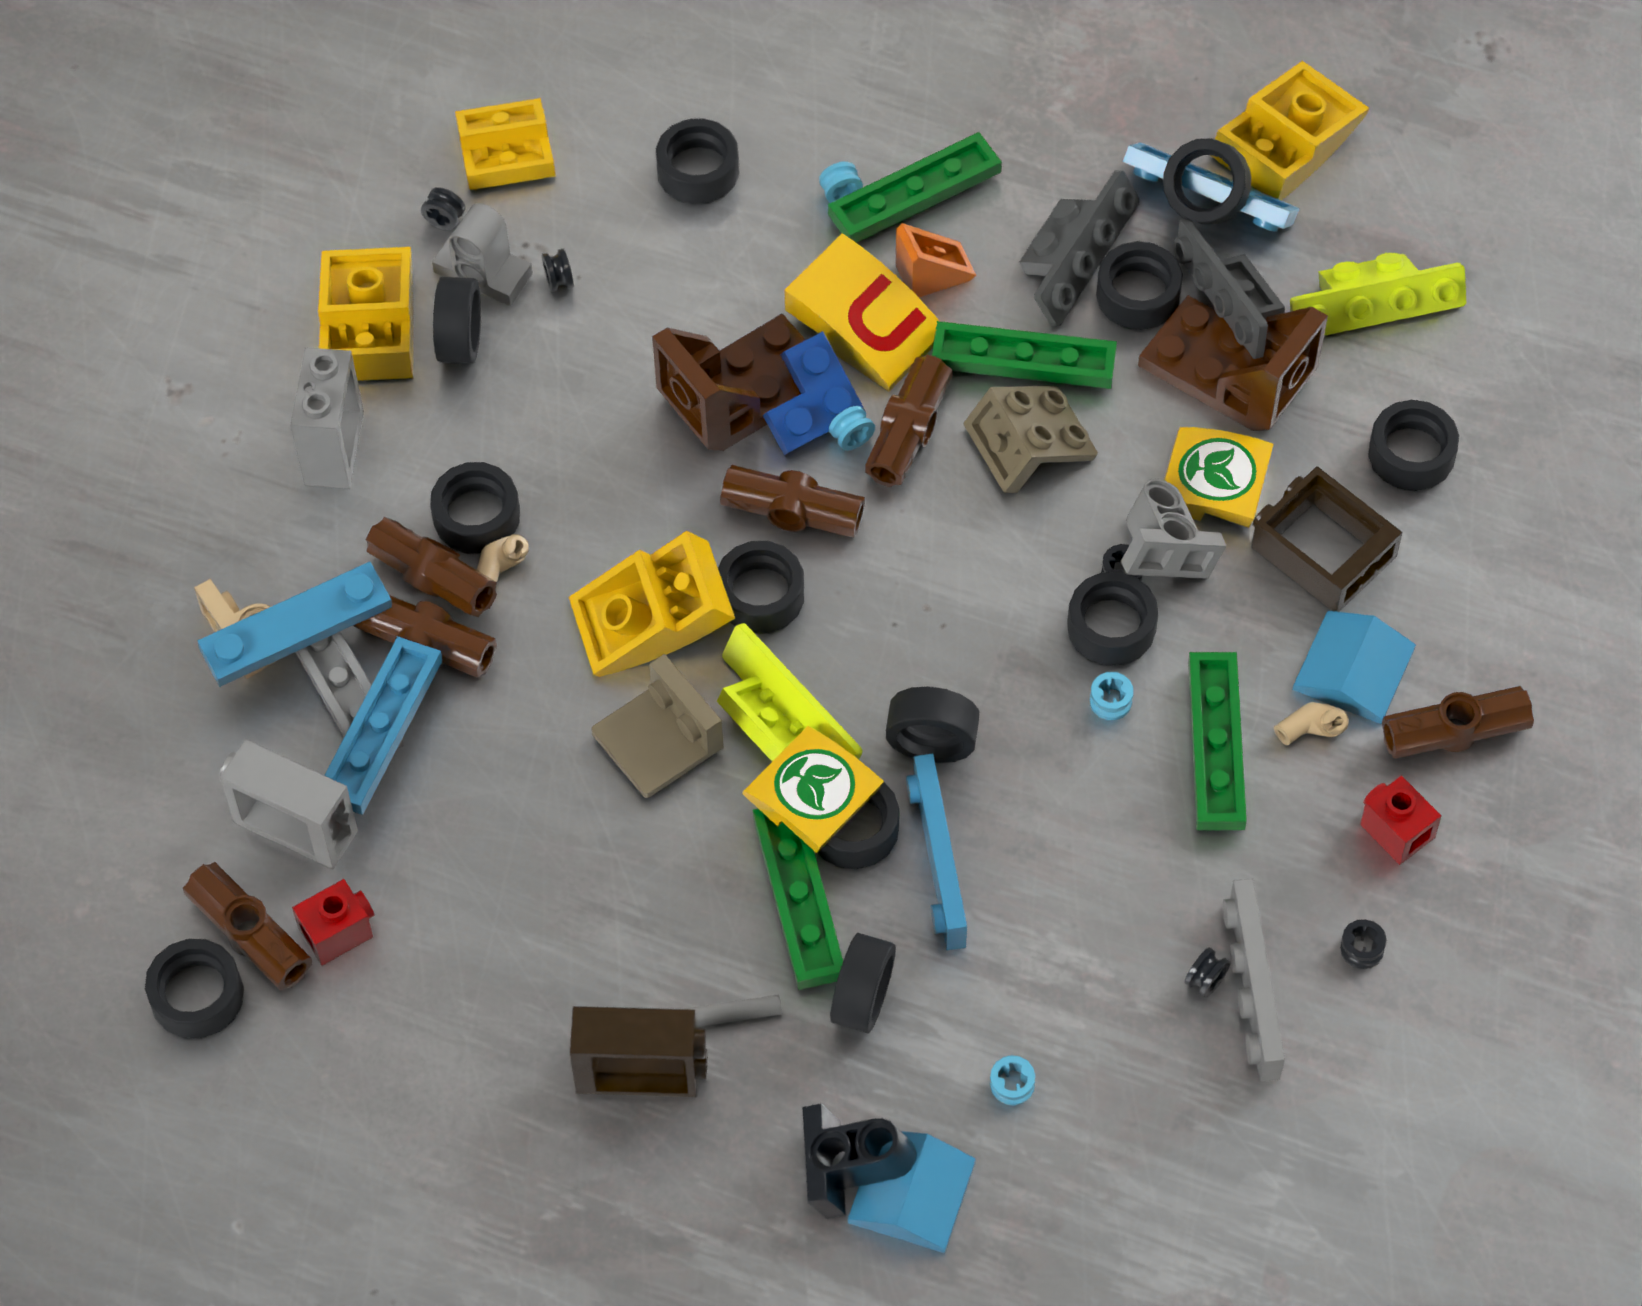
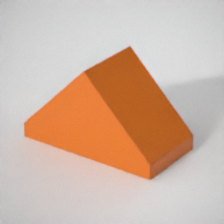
M904 223L896 228V268L903 282L919 298L969 282L977 276L959 241Z

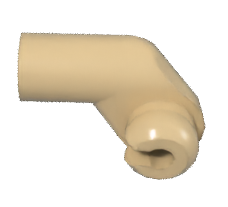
M513 534L486 545L480 554L476 570L497 582L499 573L518 565L524 560L529 552L528 541L522 535Z
M1310 702L1275 725L1274 731L1283 744L1289 745L1305 733L1324 737L1338 736L1347 729L1349 719L1342 709Z

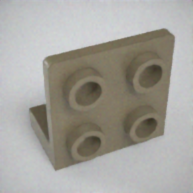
M1056 386L990 387L963 423L1004 493H1018L1040 463L1093 461L1098 455L1088 432L1080 424L1068 404L1066 396Z
M665 654L649 663L651 684L648 685V690L591 728L592 736L645 798H650L724 748L722 720Z

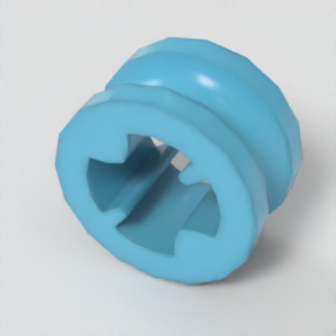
M850 162L835 163L827 167L819 177V183L823 190H825V197L829 203L863 188V182L858 176V171L855 165Z
M853 406L843 410L832 420L829 432L834 438H838V444L843 450L850 451L862 446L873 436L875 424L871 419L866 418V412L861 406Z
M1117 672L1100 674L1094 679L1091 686L1090 706L1093 712L1105 720H1118L1126 716L1132 707L1133 685L1125 675ZM1106 690L1108 695L1110 690L1120 692L1119 701L1117 702L1116 698H1113V703L1104 701V691Z
M1010 1055L1002 1057L991 1069L990 1087L992 1094L997 1100L1008 1105L1022 1104L1030 1099L1035 1087L1036 1075L1033 1066L1028 1060L1020 1056ZM1010 1071H1018L1021 1073L1020 1081L1025 1083V1086L1021 1088L1019 1084H1016L1015 1091L1005 1089V1080L1000 1076L1004 1073L1009 1077Z

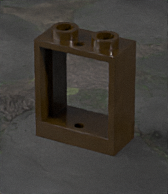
M1316 466L1305 478L1302 476L1296 477L1288 485L1283 498L1274 506L1271 504L1266 505L1257 514L1253 521L1255 529L1252 548L1330 610L1339 612L1397 557L1403 532ZM1312 505H1315L1364 543L1333 574H1330L1281 535Z
M573 1006L570 1060L576 1094L696 1097L697 1079H707L708 1051L706 1049V1028H697L695 1010Z

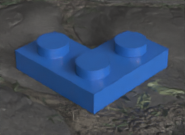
M824 332L780 354L801 394L766 412L763 417L783 454L786 455L828 433L832 420L843 410L853 406H861L864 409Z

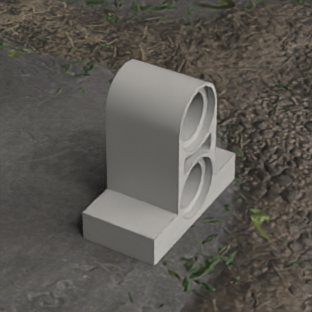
M481 203L472 205L432 261L434 273L443 277L475 278L478 280L480 293L509 306L512 305L533 274L532 263L510 254L507 226L503 217L493 208Z
M1151 479L1143 486L1127 516L1126 522L1133 540L1124 554L1121 563L1127 575L1209 578L1227 545L1220 532H1201L1197 530L1186 503L1175 486L1164 480Z

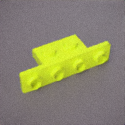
M1393 252L1383 253L1377 256L1375 260L1360 263L1351 261L1340 262L1334 265L1332 269L1319 271V285L1322 291L1292 297L1290 299V311L1313 307L1328 315L1325 336L1462 307L1467 303L1465 267L1460 262L1418 270L1404 253Z
M745 623L736 625L722 653V658L743 681L723 688L717 703L764 754L773 761L809 726L836 742L857 759H860L863 750L859 744Z

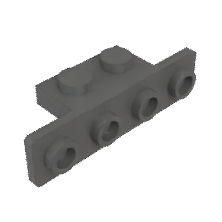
M1124 171L1113 172L1096 200L1060 199L1019 261L1026 275L1046 276L1035 292L1034 299L1051 326H1060L1140 202Z
M1179 220L1178 236L1173 242L1176 259L1188 269L1194 278L1197 288L1205 292L1213 303L1217 315L1225 319L1233 330L1237 342L1240 345H1244L1253 359L1263 357L1268 328L1265 319L1268 316L1285 313V306L1245 254L1220 260L1190 220Z

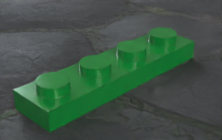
M977 132L829 203L828 215L841 233L857 243L1002 173V161L981 133Z
M937 321L932 356L942 359L943 363L951 368L952 371L1111 389L1117 341Z
M1189 652L1188 672L1196 830H1245L1247 816L1237 652Z
M754 809L753 820L797 988L802 990L837 982L843 957L814 850L783 822L777 826L759 809Z

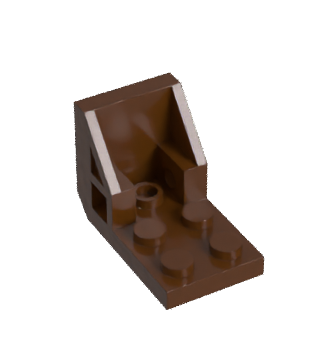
M1187 295L1139 355L1138 366L1252 431L1270 430L1317 370L1328 315L1313 307L1268 316L1265 319L1268 328L1264 356L1253 359L1244 345H1240L1237 342L1233 330L1223 317H1219L1213 308Z
M783 313L721 350L707 336L667 327L652 336L656 388L708 450L724 451L768 425L763 417L766 412L801 394L780 354L805 341V338Z

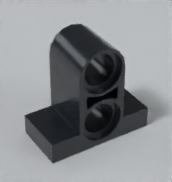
M823 1104L802 1107L808 1204L826 1219L846 1216L844 1189L897 1179L906 1175L912 1169L916 1161L917 1152L915 1145L891 1121L884 1118H874L840 1126V1120ZM892 1141L890 1149L885 1154L879 1156L882 1147ZM844 1152L842 1159L837 1164L832 1165L835 1157L839 1153Z

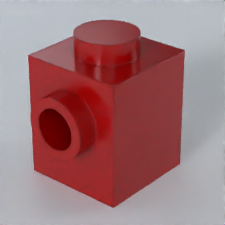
M1402 775L1388 786L1385 783L1377 785L1365 797L1363 801L1365 807L1360 825L1399 865L1436 838L1442 815Z
M345 879L338 881L292 907L298 929L321 966L373 938L369 919L375 916L374 911L361 890L353 893Z

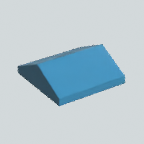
M1327 611L1292 690L1382 724L1383 716L1386 715L1416 644L1376 616Z
M901 1131L915 1145L917 1153L912 1169L906 1175L897 1179L859 1186L847 1223L945 1253L976 1163V1158L929 1134ZM892 1141L882 1147L879 1156L885 1154L890 1149Z

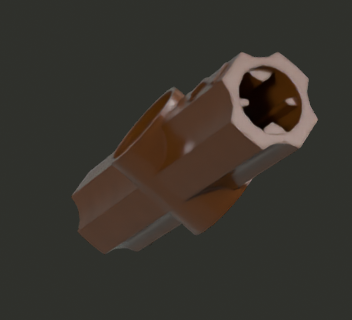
M928 354L925 357H916L899 394H893L890 397L882 416L880 434L865 464V473L870 475L876 483L890 488L893 485H902L919 447H925L928 444L936 424L937 408L952 379V369L946 366L942 359Z
M731 465L727 469L723 480L720 504L767 516L768 521L772 525L785 531L799 532L808 526L854 538L859 531L862 521L865 497L821 487L813 477L800 471L788 470L782 472L780 476Z
M384 517L378 524L372 526L366 537L367 553L404 574L402 579L411 586L434 597L440 596L466 614L479 618L485 610L490 609L497 596L496 581L459 560L460 554L431 538L419 536L398 521Z
M391 595L389 596L392 600V608L353 625L355 628L392 643L395 642L398 636L440 650L443 664L477 678L482 674H486L493 662V656L497 648L496 638L455 622L451 615L440 606L427 601H420L415 606Z
M1517 686L1477 696H1472L1465 692H1453L1447 695L1441 701V704L1383 716L1382 728L1388 753L1396 759L1441 748L1450 752H1463L1469 749L1474 744V741L1530 729L1533 726L1534 718L1532 703L1527 690ZM1458 719L1463 721L1466 725L1459 726L1453 724L1449 720Z
M216 862L208 865L203 864L190 874L187 884L183 887L184 894L228 938L235 952L246 956L280 991L288 987H294L305 977L307 970L313 964L311 957L267 914L265 906L259 899L249 896ZM245 922H258L250 930H238V927Z

